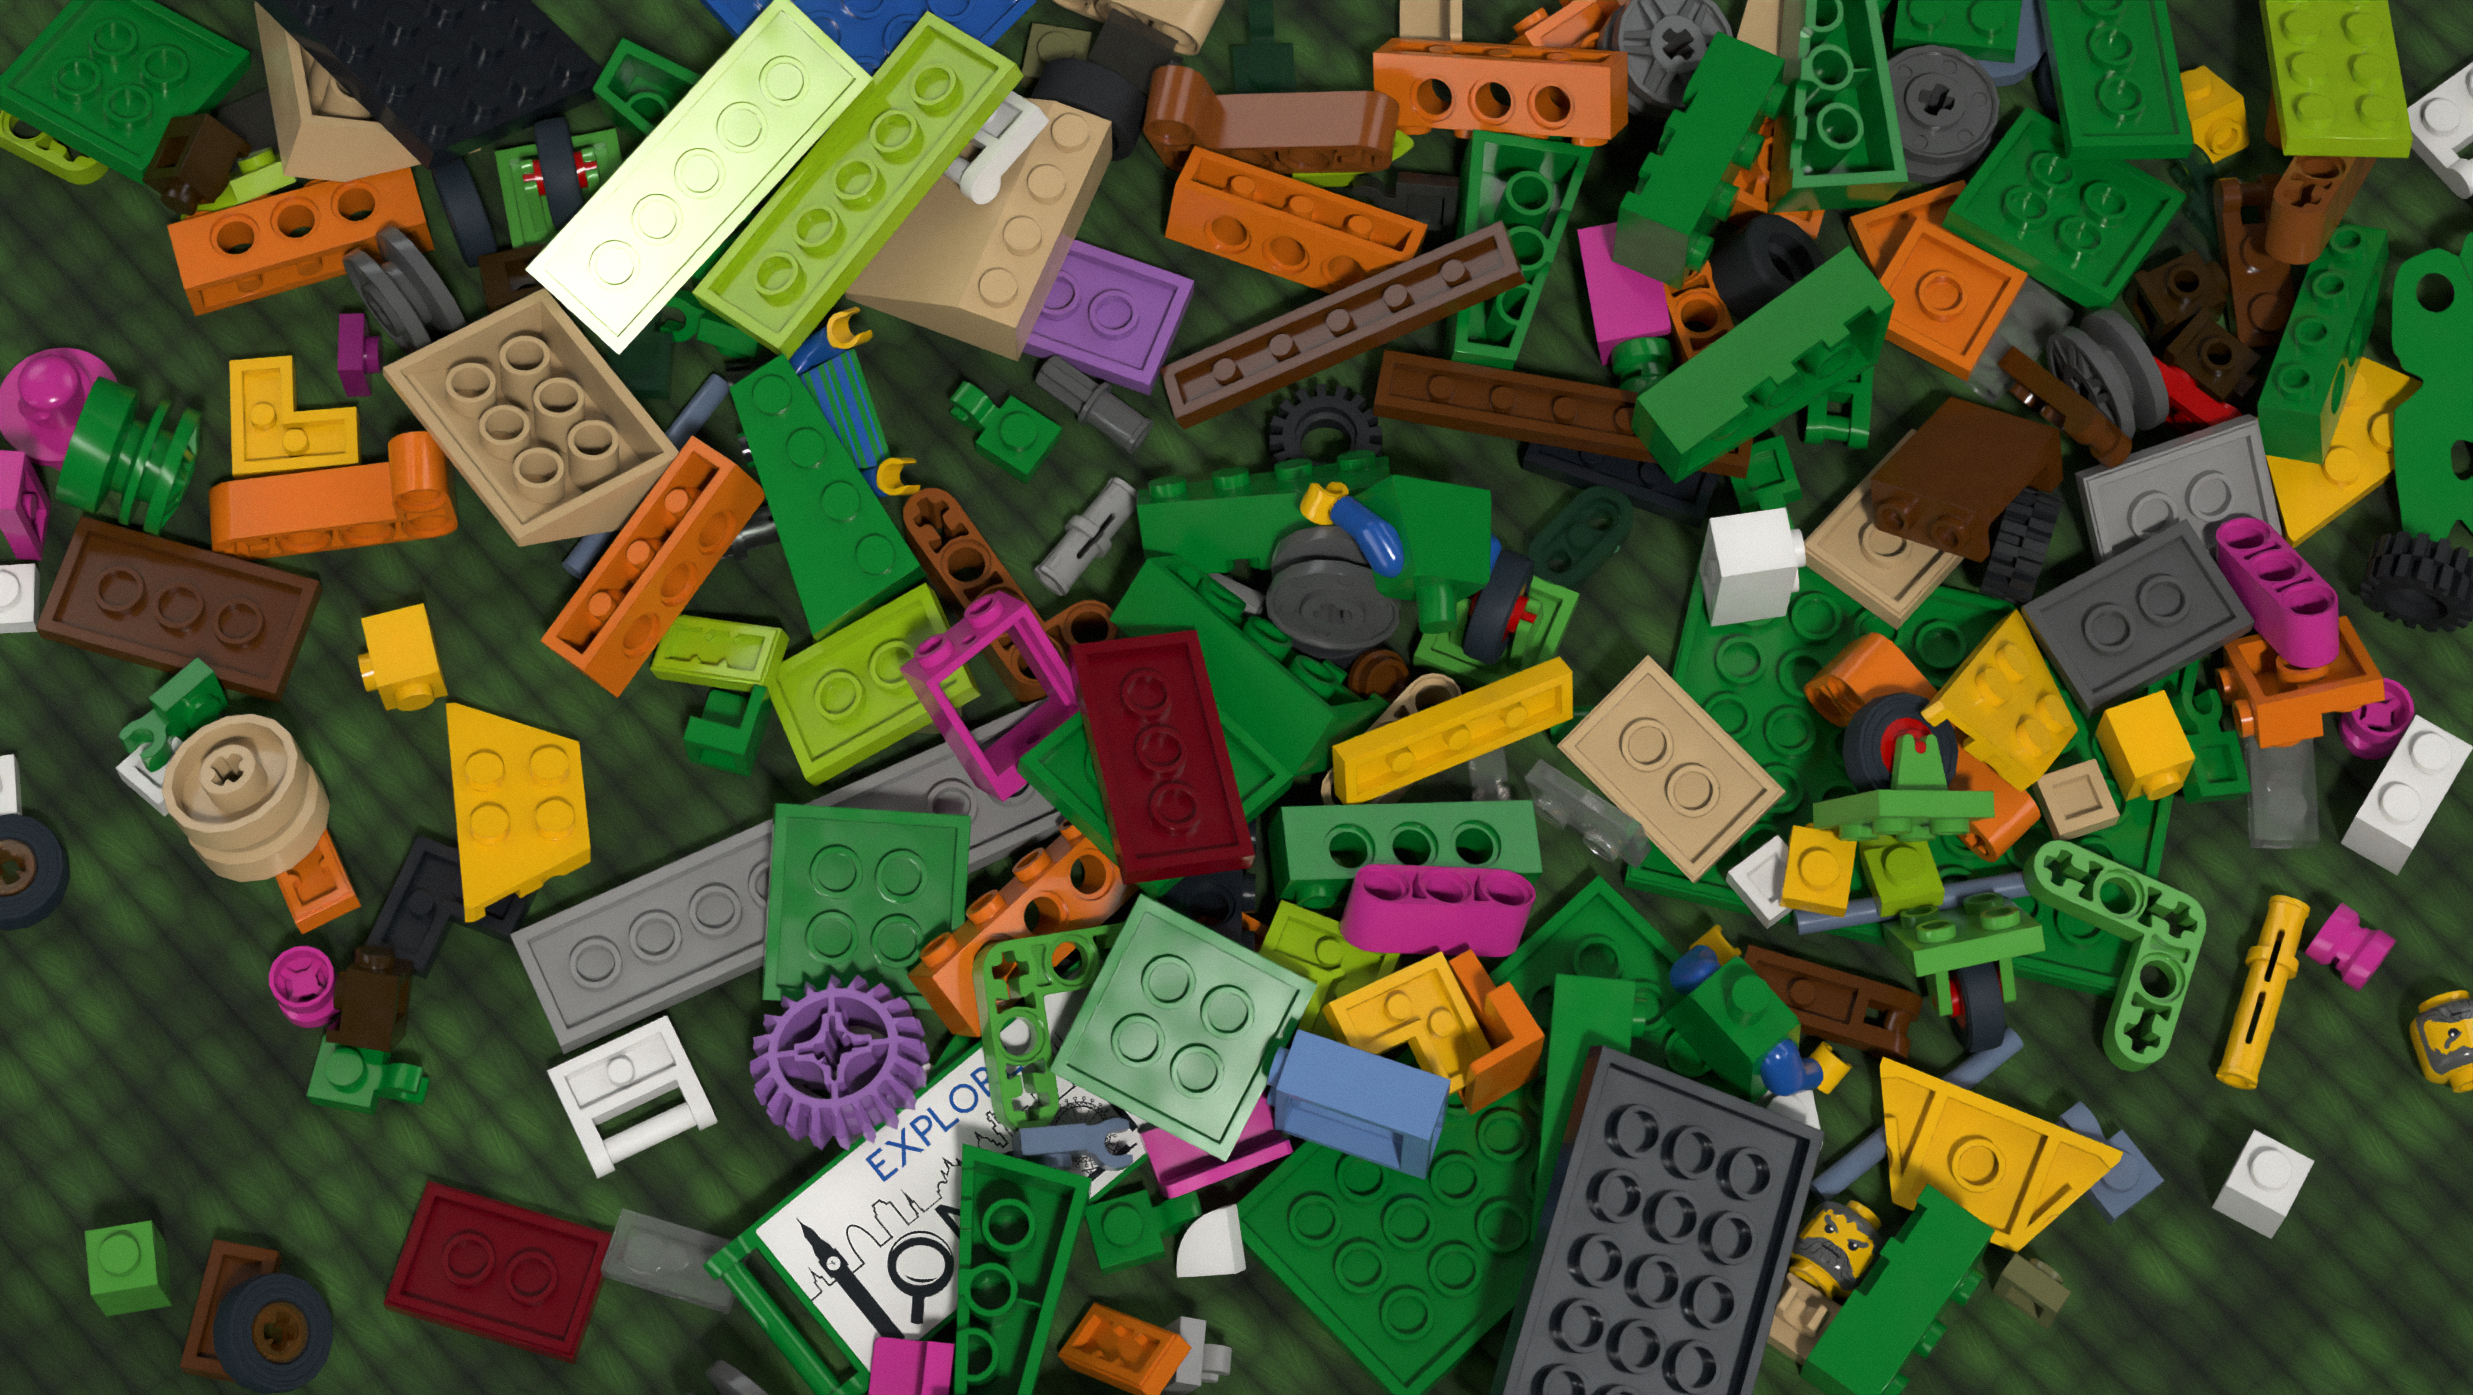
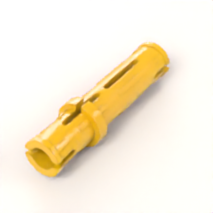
M2284 895L2270 897L2269 909L2257 946L2249 948L2245 963L2250 969L2237 1011L2234 1015L2223 1060L2216 1074V1078L2221 1082L2235 1088L2245 1090L2256 1089L2259 1071L2275 1027L2276 1017L2287 981L2296 977L2299 968V961L2295 958L2310 907L2293 897ZM2276 941H2279L2281 946L2270 981L2266 982L2264 977ZM2259 1002L2262 1004V1009L2252 1042L2247 1044L2245 1042L2256 1003Z

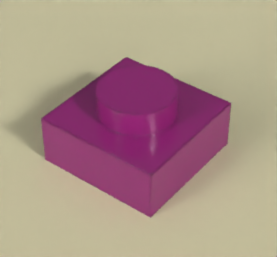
M364 313L339 314L337 371L347 397L372 396V374L382 373L383 371L382 339L380 336H372Z

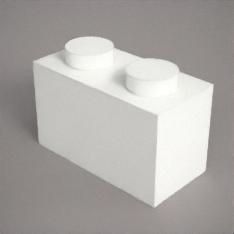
M1786 507L1709 519L1699 572L1711 627L1786 616L1791 593L1799 591L1798 568L1805 567L1806 563L1802 533L1800 529L1790 530Z
M2416 715L2355 816L2341 844L2391 873L2398 875L2469 756L2473 746Z

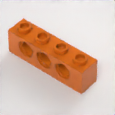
M1391 38L1373 52L1374 91L1386 94L1399 103L1400 111L1397 129L1406 135L1426 134L1431 132L1432 128L1453 129L1455 137L1470 139L1473 129L1488 132L1512 133V135L1543 140H1548L1549 136L1571 137V143L1574 145L1594 147L1607 144L1608 140H1611L1628 124V52ZM1432 79L1441 80L1449 87L1452 94V102L1443 101L1435 94L1432 88ZM1491 82L1498 83L1506 88L1511 98V106L1502 105L1494 99L1490 90ZM1549 86L1558 87L1568 95L1570 100L1569 110L1562 109L1553 103L1549 94Z
M1194 146L1175 183L1165 238L1333 294L1420 256L1428 225Z
M411 167L347 182L314 179L300 189L278 195L264 194L244 202L242 205L213 213L212 211H198L192 216H186L180 222L167 225L183 287L195 316L346 275L342 259L355 248L364 251L379 265H382L384 261L380 255L375 236L389 224L399 229L421 253L435 250ZM358 211H372L363 220H348L352 214ZM297 228H312L308 234L302 237H288ZM252 244L247 251L241 254H228L236 245Z
M692 435L540 641L577 671L618 698L766 498L763 488L736 463Z
M1067 819L1060 824L1058 830L1061 835L1046 849L1038 848L1018 861L1012 869L1015 877L999 892L998 890H991L969 906L966 911L969 919L953 934L946 932L929 942L919 954L922 962L907 974L908 978L953 1035L958 1034L959 1036L978 1038L981 1036L972 969L974 960L985 943L990 945L995 942L1100 926L1140 889L1136 884L1123 885L1119 868ZM1077 859L1082 862L1085 870L1084 881L1079 889L1074 887L1070 876L1072 865ZM1033 900L1039 910V921L1035 929L1030 932L1024 921V913L1027 905ZM1067 942L1061 943L1052 955L1053 968L1076 947ZM1002 953V964L993 966L992 974L994 980H1005L1009 1000L995 1001L997 1011L1012 1007L1021 999H1010L1009 978L1018 976L1019 969L1017 963L1006 962L1004 953Z

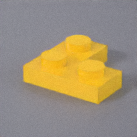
M292 355L229 360L232 475L235 480L362 465L360 416L357 407L297 411L296 365Z
M1442 951L1331 1001L1322 1008L1339 1043L1375 1055H1381L1408 1042L1421 1070L1451 1080L1449 1096L1466 1088L1469 1065L1492 1051Z

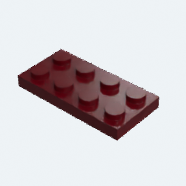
M1197 630L1070 645L1067 659L1123 885L1251 868L1255 852Z

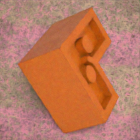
M1469 949L1451 959L1448 965L1492 1050L1469 1065L1466 1088L1456 1092L1468 1113L1472 1115L1538 1077L1545 1035L1510 981L1496 988L1472 949Z

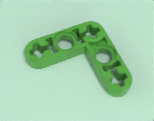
M2063 840L2049 841L2030 855L2024 864L2023 880L2025 887L2032 897L2041 903L2132 942L2103 1032L2102 1043L2105 1054L2115 1066L2130 1072L2142 1071L2162 1058L2169 1048L2206 932L2207 920L2204 910L2197 900L2184 892L2071 842ZM2053 860L2061 863L2060 874L2066 877L2059 885L2051 882L2052 871L2046 868ZM2086 875H2092L2086 886L2079 882ZM2103 883L2117 884L2127 893L2129 909L2126 914H2115L2105 908L2100 898V888ZM2083 889L2082 897H2080L2079 892ZM2143 912L2151 915L2143 922H2138V918ZM2170 912L2178 915L2177 926L2184 930L2176 937L2168 933L2170 924L2166 920L2161 919ZM2143 966H2155L2165 973L2169 981V992L2166 997H2153L2142 987L2140 973ZM2142 1013L2154 1014L2144 1021L2140 1032V1040L2148 1046L2136 1053L2131 1049L2132 1038L2124 1033L2140 1022Z
M1124 922L995 942L985 946L977 954L973 963L972 978L991 1102L997 1120L1005 1128L1017 1132L1023 1128L1046 1127L1054 1120L1059 1108V1095L1056 1075L1049 1072L1053 1056L1043 995L1091 988L1099 973V969H1101L1104 963L1100 962L1098 950L1112 948ZM1094 936L1097 937L1096 944L1093 940ZM1064 942L1074 945L1082 957L1080 972L1071 980L1059 977L1052 965V955L1055 949ZM1002 953H1004L1007 963H1017L1019 969L1018 976L1009 978L1010 999L1024 997L1025 1007H1007L997 1011L995 1001L1009 1000L1005 980H994L992 974V967L1002 964ZM1013 1017L1024 1021L1031 1033V1041L1027 1050L1018 1056L1008 1053L1000 1040V1031L1003 1024ZM1031 1063L1035 1065V1073H1022L1026 1093L1037 1094L1039 1099L1038 1106L1029 1109V1120H1027L1025 1111H1014L1012 1105L1013 1098L1021 1096L1023 1092L1021 1075L1007 1076L1006 1066H1026Z

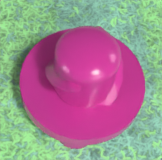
M74 348L47 349L21 361L10 371L0 387V430L8 445L14 451L26 452L30 462L53 467L61 471L77 421L94 382L98 376L117 382L111 369L96 356Z

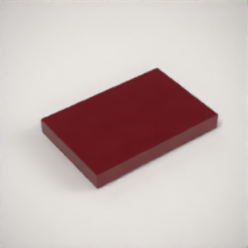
M428 1181L383 1304L386 1310L575 1365L618 1239L615 1234Z

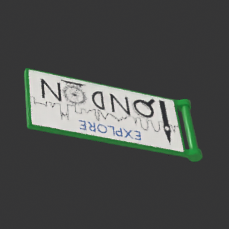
M1099 949L1100 962H1104L1108 954L1104 949ZM1082 959L1059 977L1065 980L1074 979L1080 972ZM1090 988L1043 995L1053 1060ZM1013 1017L1003 1024L1000 1031V1040L1008 1053L1018 1056L1027 1050L1031 1041V1033L1024 1021ZM982 1040L928 1082L926 1087L921 1088L914 1094L917 1100L915 1110L902 1108L895 1110L899 1119L898 1129L888 1127L883 1122L874 1126L876 1130L874 1144L867 1141L864 1136L860 1137L850 1145L848 1151L845 1149L702 1265L714 1281H717L719 1278L722 1279L815 1395H863L869 1390L874 1343L878 1337L927 1342L957 1317L962 1143L1014 1157L1012 1137L1017 1133L1005 1128L997 1120L993 1111ZM1031 1063L1026 1066H1006L1007 1076L1021 1075L1023 1092L1021 1096L1013 1098L1012 1105L1014 1111H1025L1027 1120H1029V1109L1038 1106L1039 1099L1037 1094L1026 1093L1022 1073H1035V1065ZM1056 1075L1059 1108L1054 1120L1048 1126L1080 1123L1095 1125L1110 1118L1129 1120L1130 1128L1126 1132L1110 1133L1106 1136L1105 1147L1112 1155H1133V1163L1130 1166L1119 1171H1108L1099 1167L1090 1157L1081 1156L1080 1158L1072 1159V1169L1065 1170L1066 1172L1092 1178L1091 1195L1087 1205L1090 1206L1148 1159L1138 1132L1154 1127V1125ZM756 1249L857 1372L843 1385L741 1262L753 1250Z

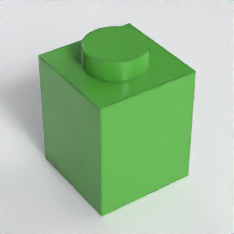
M152 1220L85 1231L90 1295L105 1316L172 1306L167 1244Z

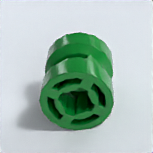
M1640 337L1627 340L1616 345L1610 354L1612 371L1620 378L1621 385L1618 389L1640 392L1653 379L1663 375L1668 376L1670 374L1669 371L1674 366L1672 344L1663 338Z

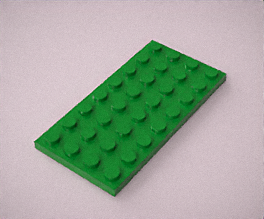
M1600 875L1592 880L1489 974L1496 988L1510 981L1545 1035L1538 1077L1472 1115L1468 1113L1456 1093L1450 1095L1446 1121L1425 1180L1306 1141L1237 1203L1243 1248L1387 1395H1426L1513 1314L1533 1245L1529 1241L1537 1151H1540L1541 1137H1539L1540 1105L1543 1085L1546 1084L1547 1075L1544 1063L1545 1043L1549 1018H1552L1553 1008L1549 1007L1550 984L1556 973L1636 981L1635 997L1647 998L1646 1021L1643 1038L1631 1037L1630 1056L1737 1097L1664 1018L1666 1012L1686 997L1677 993L1669 980L1672 966L1682 955ZM1410 1047L1395 1060L1396 1062L1421 1070Z

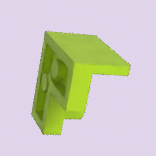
M1281 900L1259 951L1260 954L1318 984L1297 1029L1336 1042L1338 1041L1322 1008L1331 1001L1401 970L1403 953L1369 952L1354 947L1342 936L1340 922Z

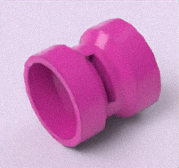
M2383 678L2385 701L2366 704L2351 712H2343L2338 723L2339 737L2344 747L2355 756L2363 759L2378 760L2390 755L2397 748L2403 734L2407 731L2412 721L2414 702L2408 690L2399 682L2389 678ZM2372 726L2374 728H2381L2382 730H2373L2369 727Z
M2342 902L2326 921L2304 954L2319 965H2327L2334 962L2336 964L2335 968L2341 972L2342 981L2359 992L2395 945L2396 940L2381 929L2370 930L2367 927L2361 928L2359 926V914Z
M298 946L282 952L277 957L269 972V986L284 1016L289 1021L300 1027L315 1028L331 1022L340 1012L333 1005L337 975L329 958L323 952L309 946ZM311 995H315V996H314L313 998H311V999H302L303 997H309V996H311Z

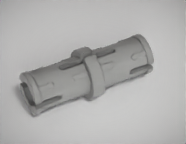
M1114 477V479L1110 478L1107 486L1081 516H1072L1066 523L1065 530L1067 533L1044 561L1034 569L1036 578L1051 592L1058 596H1066L1069 588L1095 557L1103 558L1112 548L1110 539L1137 508V491L1117 477Z

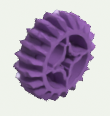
M831 974L827 989L817 991L814 985L805 981L803 992L805 997L796 1002L794 999L782 995L781 1006L785 1013L782 1016L764 1014L765 1021L763 1024L768 1034L753 1037V1049L757 1058L750 1061V1073L754 1081L757 1082L754 1089L755 1095L760 1105H764L767 1108L766 1112L771 1122L777 1125L778 1128L785 1125L789 1136L797 1142L809 1135L813 1145L823 1150L832 1136H835L839 1146L848 1151L853 1135L862 1133L867 1141L874 1144L876 1138L874 1126L883 1122L888 1127L898 1129L899 1119L895 1110L897 1108L915 1110L917 1100L912 1090L926 1087L927 1076L922 1066L929 1063L930 1054L926 1043L922 1042L925 1036L920 1020L912 1016L913 1013L908 1002L902 999V997L894 999L890 989L884 986L882 982L870 990L866 980L857 974L850 985L844 988L840 979ZM849 1026L866 1027L882 1034L886 1038L873 1040L871 1034H854L850 1032ZM842 1046L844 1047V1049H845V1051H846V1052L843 1053V1054H842ZM807 1085L809 1090H826L829 1092L831 1099L810 1097L792 1086Z

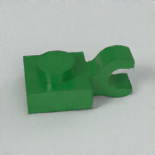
M678 290L665 304L671 308L681 310L686 317L685 324L675 320H668L660 328L659 334L669 341L683 342L697 334L696 340L715 345V349L719 353L733 358H746L749 356L755 358L765 348L764 345L702 306L690 291Z
M963 381L950 398V403L954 405L950 416L960 424L981 434L975 442V452L1026 485L1062 438V427L1012 395L1009 396L999 409L980 389Z
M1780 435L1753 443L1746 479L1729 476L1740 513L1786 507L1790 530H1792L1794 526L1786 504L1801 500L1802 494L1784 437Z
M198 657L195 658L149 697L153 709L142 718L126 725L118 737L125 751L129 754L134 752L141 744L153 742L150 747L140 754L145 768L150 773L161 769L171 758L172 741L176 736L181 741H186L201 727L215 722L219 713L229 706L214 671Z
M323 1035L306 1095L311 1104L375 1115L380 1097L408 1104L424 1105L430 1079L422 1077L424 1072L422 1067L406 1063L389 1064L390 1052L325 1042L326 1035Z
M1147 1189L1087 1206L1085 1216L1102 1276L1166 1258L1161 1239L1186 1233L1190 1226L1203 1216L1197 1192L1191 1191L1181 1196L1167 1199L1155 1207L1151 1205Z

